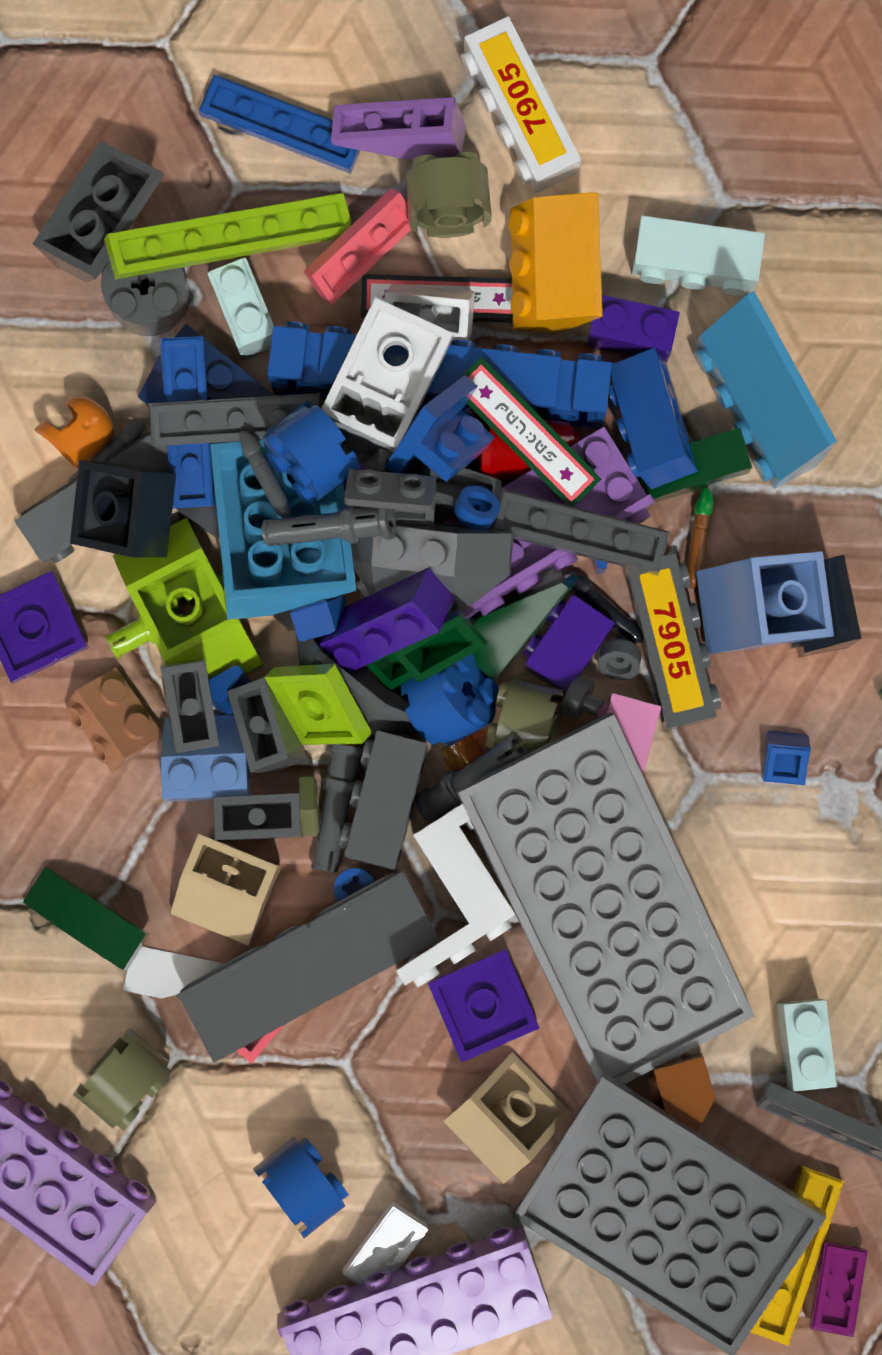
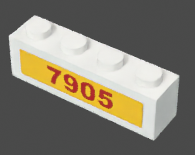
M509 16L465 36L464 53L460 54L463 66L470 77L476 75L482 89L478 90L482 104L488 113L494 111L500 123L496 126L502 144L506 149L512 147L518 158L514 165L522 183L525 185L530 182L536 194L579 174L581 158Z

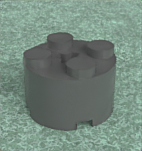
M110 259L106 263L101 280L102 294L115 319L126 329L140 336H157L170 331L176 326V323L183 314L185 315L190 303V288L182 268L115 280ZM151 284L148 294L141 295L140 291L143 290V286Z

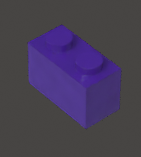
M602 295V317L592 321L587 346L630 356L655 347L667 363L672 351L680 312Z
M572 595L567 603L561 600L546 619L552 625L545 636L541 637L536 634L523 652V655L529 658L524 668L551 687L564 690L565 694L573 680L582 673L615 624V622L575 595Z

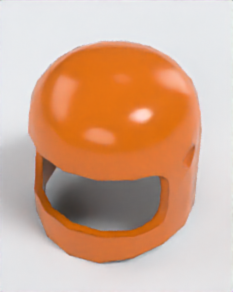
M77 395L65 401L66 406L72 413V419L62 430H57L46 420L34 429L38 434L47 439L77 470L79 460L91 461L106 448L114 436V426L109 414L98 402L84 395Z

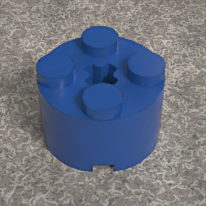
M310 401L300 405L269 428L265 435L262 436L265 445L270 450L266 453L268 460L279 474L282 475L287 471L295 481L292 484L293 489L306 505H309L314 500L319 501L347 480L349 469H360L354 452L352 451L348 455L344 453L342 442L346 439L341 431L319 406L315 404L311 407Z
M473 654L420 683L412 677L401 684V695L408 694L410 706L406 707L405 711L411 724L426 741L433 745L441 742L445 744L444 747H450L488 726L494 720L499 687L495 681L487 678L484 672L475 666Z
M292 1137L252 1169L258 1177L264 1172L267 1173L268 1177L262 1181L295 1226L301 1221L304 1223L297 1230L303 1238H306L346 1206L342 1200L349 1196V1194L334 1174L329 1172L324 1176L318 1168L317 1164L323 1159L310 1141L304 1137L298 1142L295 1137Z

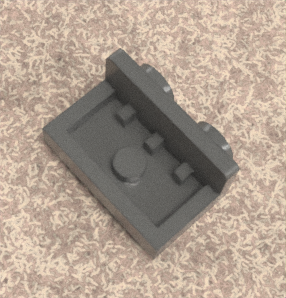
M349 469L344 503L356 506L357 508L394 509L396 524L433 527L437 476Z

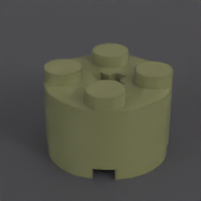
M461 152L455 155V157L438 159L433 155H421L413 159V167L407 172L405 179L409 227L414 232L418 233L417 226L427 229L429 237L452 238L474 233L473 225L482 221L484 228L490 224L492 213L488 169L479 161L477 153Z
M513 679L511 683L502 682L496 706L501 707V714L498 724L491 723L489 727L486 747L493 748L510 734L517 735L522 741L509 749L508 753H512L523 744H525L528 753L556 740L562 717L561 713L555 712L556 701H563L565 697L564 690L519 679Z
M129 1028L126 1030L123 1039L119 1037L88 1073L91 1077L84 1085L80 1083L73 1095L110 1127L114 1128L117 1125L124 1131L139 1114V1107L143 1103L141 1101L142 1097L146 1093L151 1098L154 1097L169 1077L167 1075L171 1071L167 1067L169 1061Z

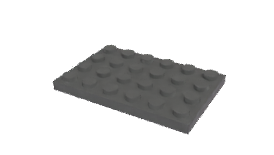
M603 1072L515 1209L513 1218L725 1353L735 1355L825 1221L826 1212Z

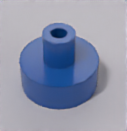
M480 486L465 487L454 504V512L460 520L461 526L477 530L491 527L500 511V503L497 497L491 491Z

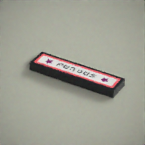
M370 274L362 276L361 318L366 317L375 297L385 301V292L392 284L475 291L473 322L513 323V314L510 307L512 299V279Z

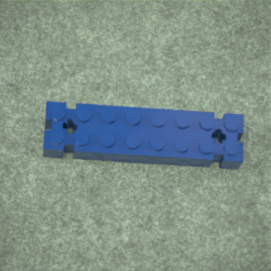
M285 322L284 327L273 326L267 374L269 382L272 383L273 394L319 393V396L326 400L357 335L351 334L350 329L339 326L326 327L324 334L309 332V325L300 322ZM453 340L419 410H422L426 404L454 384L482 357L540 417L569 422L571 427L599 430L603 426L607 412L612 362H603V357L595 354H579L577 361L561 360V353L550 349H538L535 354L520 353L519 348L512 345L499 344L495 345L492 350L477 348V344L472 341ZM393 345L386 349L383 358L391 366H400L407 361L409 354L404 347ZM466 404L462 410L465 411L469 406Z

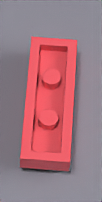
M389 189L303 271L323 301L333 305L411 230L409 227L408 205L401 193L394 189Z

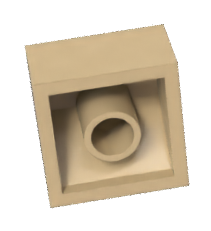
M511 1052L459 1103L443 1122L504 1184L532 1161L571 1115V1112Z

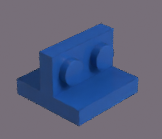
M464 375L426 404L385 467L392 473L403 474L421 460L447 482L485 451L495 437L477 419L469 416L462 410L478 385Z

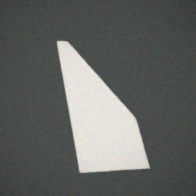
M142 947L127 970L123 991L157 998L170 997L179 994L181 989L190 982L225 963Z

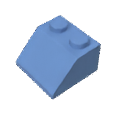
M234 715L214 716L219 746L182 753L174 751L169 719L164 718L161 747L162 800L167 802L213 800V797L252 795L251 772Z

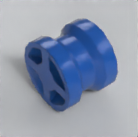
M350 868L343 871L336 878L334 896L337 902L374 883L375 880L365 870Z

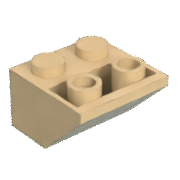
M198 834L182 872L170 914L249 946L281 867Z

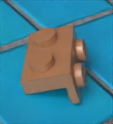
M116 667L77 689L65 705L72 724L77 729L83 731L92 744V750L96 758L101 763L106 764L111 772L118 770L126 760L155 744L163 737L159 727Z

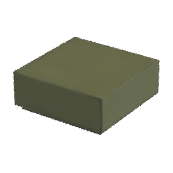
M314 776L299 777L303 837L317 836V833H319L317 779Z

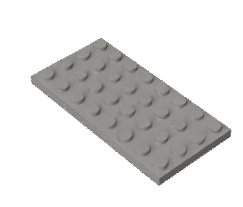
M609 712L456 789L458 797L596 1083L604 1072L624 1085L755 1017L613 713Z

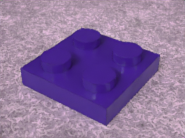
M52 571L0 595V661L11 683L14 684L89 648L62 588Z
M506 949L428 983L461 1063L540 1029Z

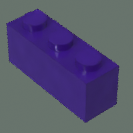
M426 568L346 606L338 628L335 632L324 635L320 646L343 670L350 673L440 632L455 597L429 568Z

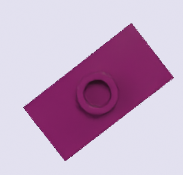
M827 1241L823 1242L809 1322L811 1330L854 1337L868 1250Z

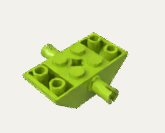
M187 518L170 526L167 557L132 558L119 554L113 555L123 582L140 613L137 615L138 619L105 635L117 659L151 641L152 644H156L165 664L200 658L205 660L208 680L235 665L241 667L245 674L263 666L240 619L227 620L223 575L221 576L220 572L215 573ZM185 599L190 604L196 603V606L192 608L193 613L186 617L183 614H176L181 610L180 602Z

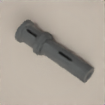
M345 505L340 511L334 513L263 520L262 536L267 546L339 538L354 544L358 543L360 538L383 536L384 539L390 540L394 539L396 535L395 510L385 508H357L356 506Z
M515 734L508 735L506 739L463 769L449 771L440 778V782L431 789L425 788L415 796V802L420 814L430 823L435 822L446 815L448 811L462 804L456 789L528 754L525 744L512 753H508L509 749L522 741L520 737Z
M327 744V749L330 750V757L326 776L321 777L320 783L326 791L311 868L337 873L341 850L339 842L347 817L350 795L355 784L359 757L362 756L364 748L343 744Z

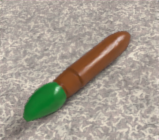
M706 487L702 489L694 506L696 516L692 526L687 561L691 589L696 588L698 585L696 571L703 570L709 532V517L714 509L712 493Z

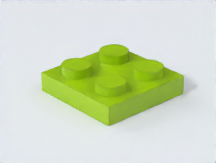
M335 664L274 667L264 677L302 745L363 744L372 734L361 709L357 706L344 682L342 674L338 671Z

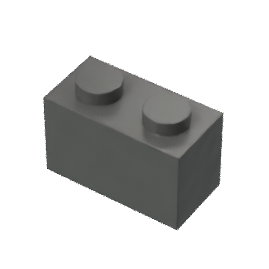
M200 658L159 665L174 751L182 753L219 746L205 660Z
M265 678L227 691L250 772L271 774L307 761L303 745Z
M299 793L213 797L216 841L304 838L300 818Z

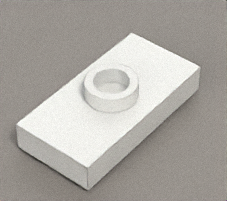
M392 1201L343 1267V1275L356 1284H362L373 1273L379 1271L393 1273L399 1270L427 1232V1224Z

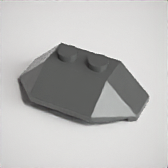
M435 522L433 527L396 524L394 539L386 540L383 536L360 538L358 543L351 544L353 566L370 595L429 568L455 597L450 611H461L463 613L510 576L514 532L491 529L477 530L467 526Z
M296 634L299 666L336 665L372 732L368 738L375 737L377 730L393 735L418 733L405 711V708L410 706L409 703L394 691L389 690L364 667L350 673L343 670L320 646L323 636L299 641Z

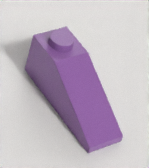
M455 97L335 105L331 142L336 146L412 161L421 155H433L437 159L455 157L458 153L463 152L466 125Z

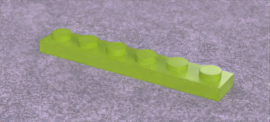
M344 193L109 233L104 240L116 280L336 240L352 225Z

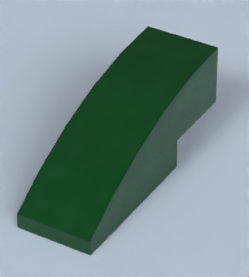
M741 428L690 443L698 472L654 489H650L641 477L636 479L646 495L651 494L654 501L659 502L698 491L705 487L707 488L710 484L749 474L752 464Z
M449 611L440 632L366 666L389 690H392L412 677L419 683L485 647L487 640L461 611Z
M46 866L23 900V903L121 970H128L150 935L149 932L117 913L115 909Z

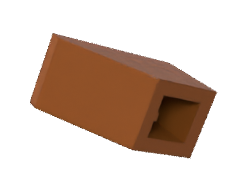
M702 1052L666 1062L653 1069L655 1077L647 1079L654 1104L663 1102L667 1113L696 1131L699 1130L716 1099Z

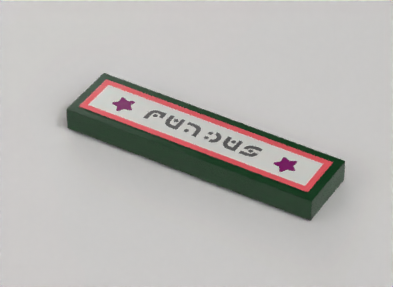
M482 357L460 377L462 378L466 375L478 385L466 404L567 506L574 507L602 480Z

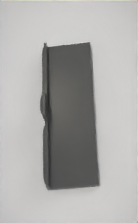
M393 873L324 909L311 922L288 928L278 934L268 945L255 947L190 982L181 989L176 997L177 999L180 998L213 1063L440 939L405 873Z

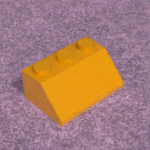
M586 192L533 197L510 208L508 226L511 233V258L509 267L512 273V299L510 307L513 314V330L556 335L602 317L599 193Z

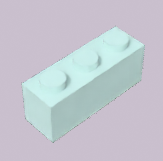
M641 216L632 275L640 276L641 281L651 284H662L665 280L681 282V286L688 289L703 290L706 286L722 288V292L729 295L743 296L747 292H753L759 282L765 233Z

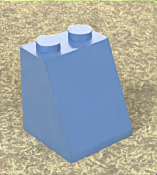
M823 551L748 558L696 571L705 642L709 654L750 650L834 636Z

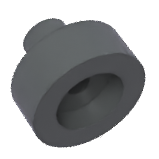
M618 636L614 640H610L602 645L599 653L598 668L603 675L614 680H628L639 673L641 651L638 646L630 642L629 638Z
M581 675L577 676L565 694L560 712L574 720H577L584 710L597 716L598 710L602 708L604 701L592 696L595 682Z

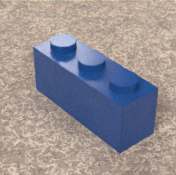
M654 347L612 364L611 378L613 382L609 384V394L616 407L620 406L622 417L617 419V424L624 441L630 442L632 453L627 455V460L635 477H641L650 489H654L698 472L668 366Z

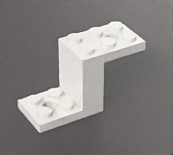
M376 297L321 408L346 440L342 442L344 453L348 455L353 451L359 466L379 448L394 453L416 419L417 412L453 339L452 332ZM400 345L408 351L409 356L404 364L391 366L384 360V352L390 346Z
M462 804L413 836L469 924L396 970L405 986L412 981L417 988L439 974L436 966L450 957L453 964H456L476 951L472 942L485 934L491 941L512 928L508 919L513 917L515 913L461 830L466 825L470 831L474 830Z

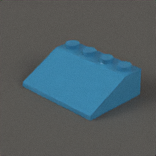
M753 291L744 296L699 336L695 345L698 350L694 351L696 361L705 374L711 373L717 384L714 387V392L720 405L725 410L730 408L737 421L733 424L734 429L741 428L745 444H750L757 458L753 460V463L760 478L764 482L769 480L775 489L817 467L837 443V440L756 293Z
M263 439L258 440L261 446V453L268 461L288 499L291 508L290 517L334 513L340 511L346 505L344 503L343 483L319 501L314 500L309 505H306L293 489L292 484L295 481L287 471L281 475L275 470L266 456V453L270 450L265 445ZM241 442L210 444L227 620L271 616L356 591L351 543L344 541L343 538L267 546L264 543L262 536L263 520L281 519L282 517L271 506L252 470L249 459L243 455Z

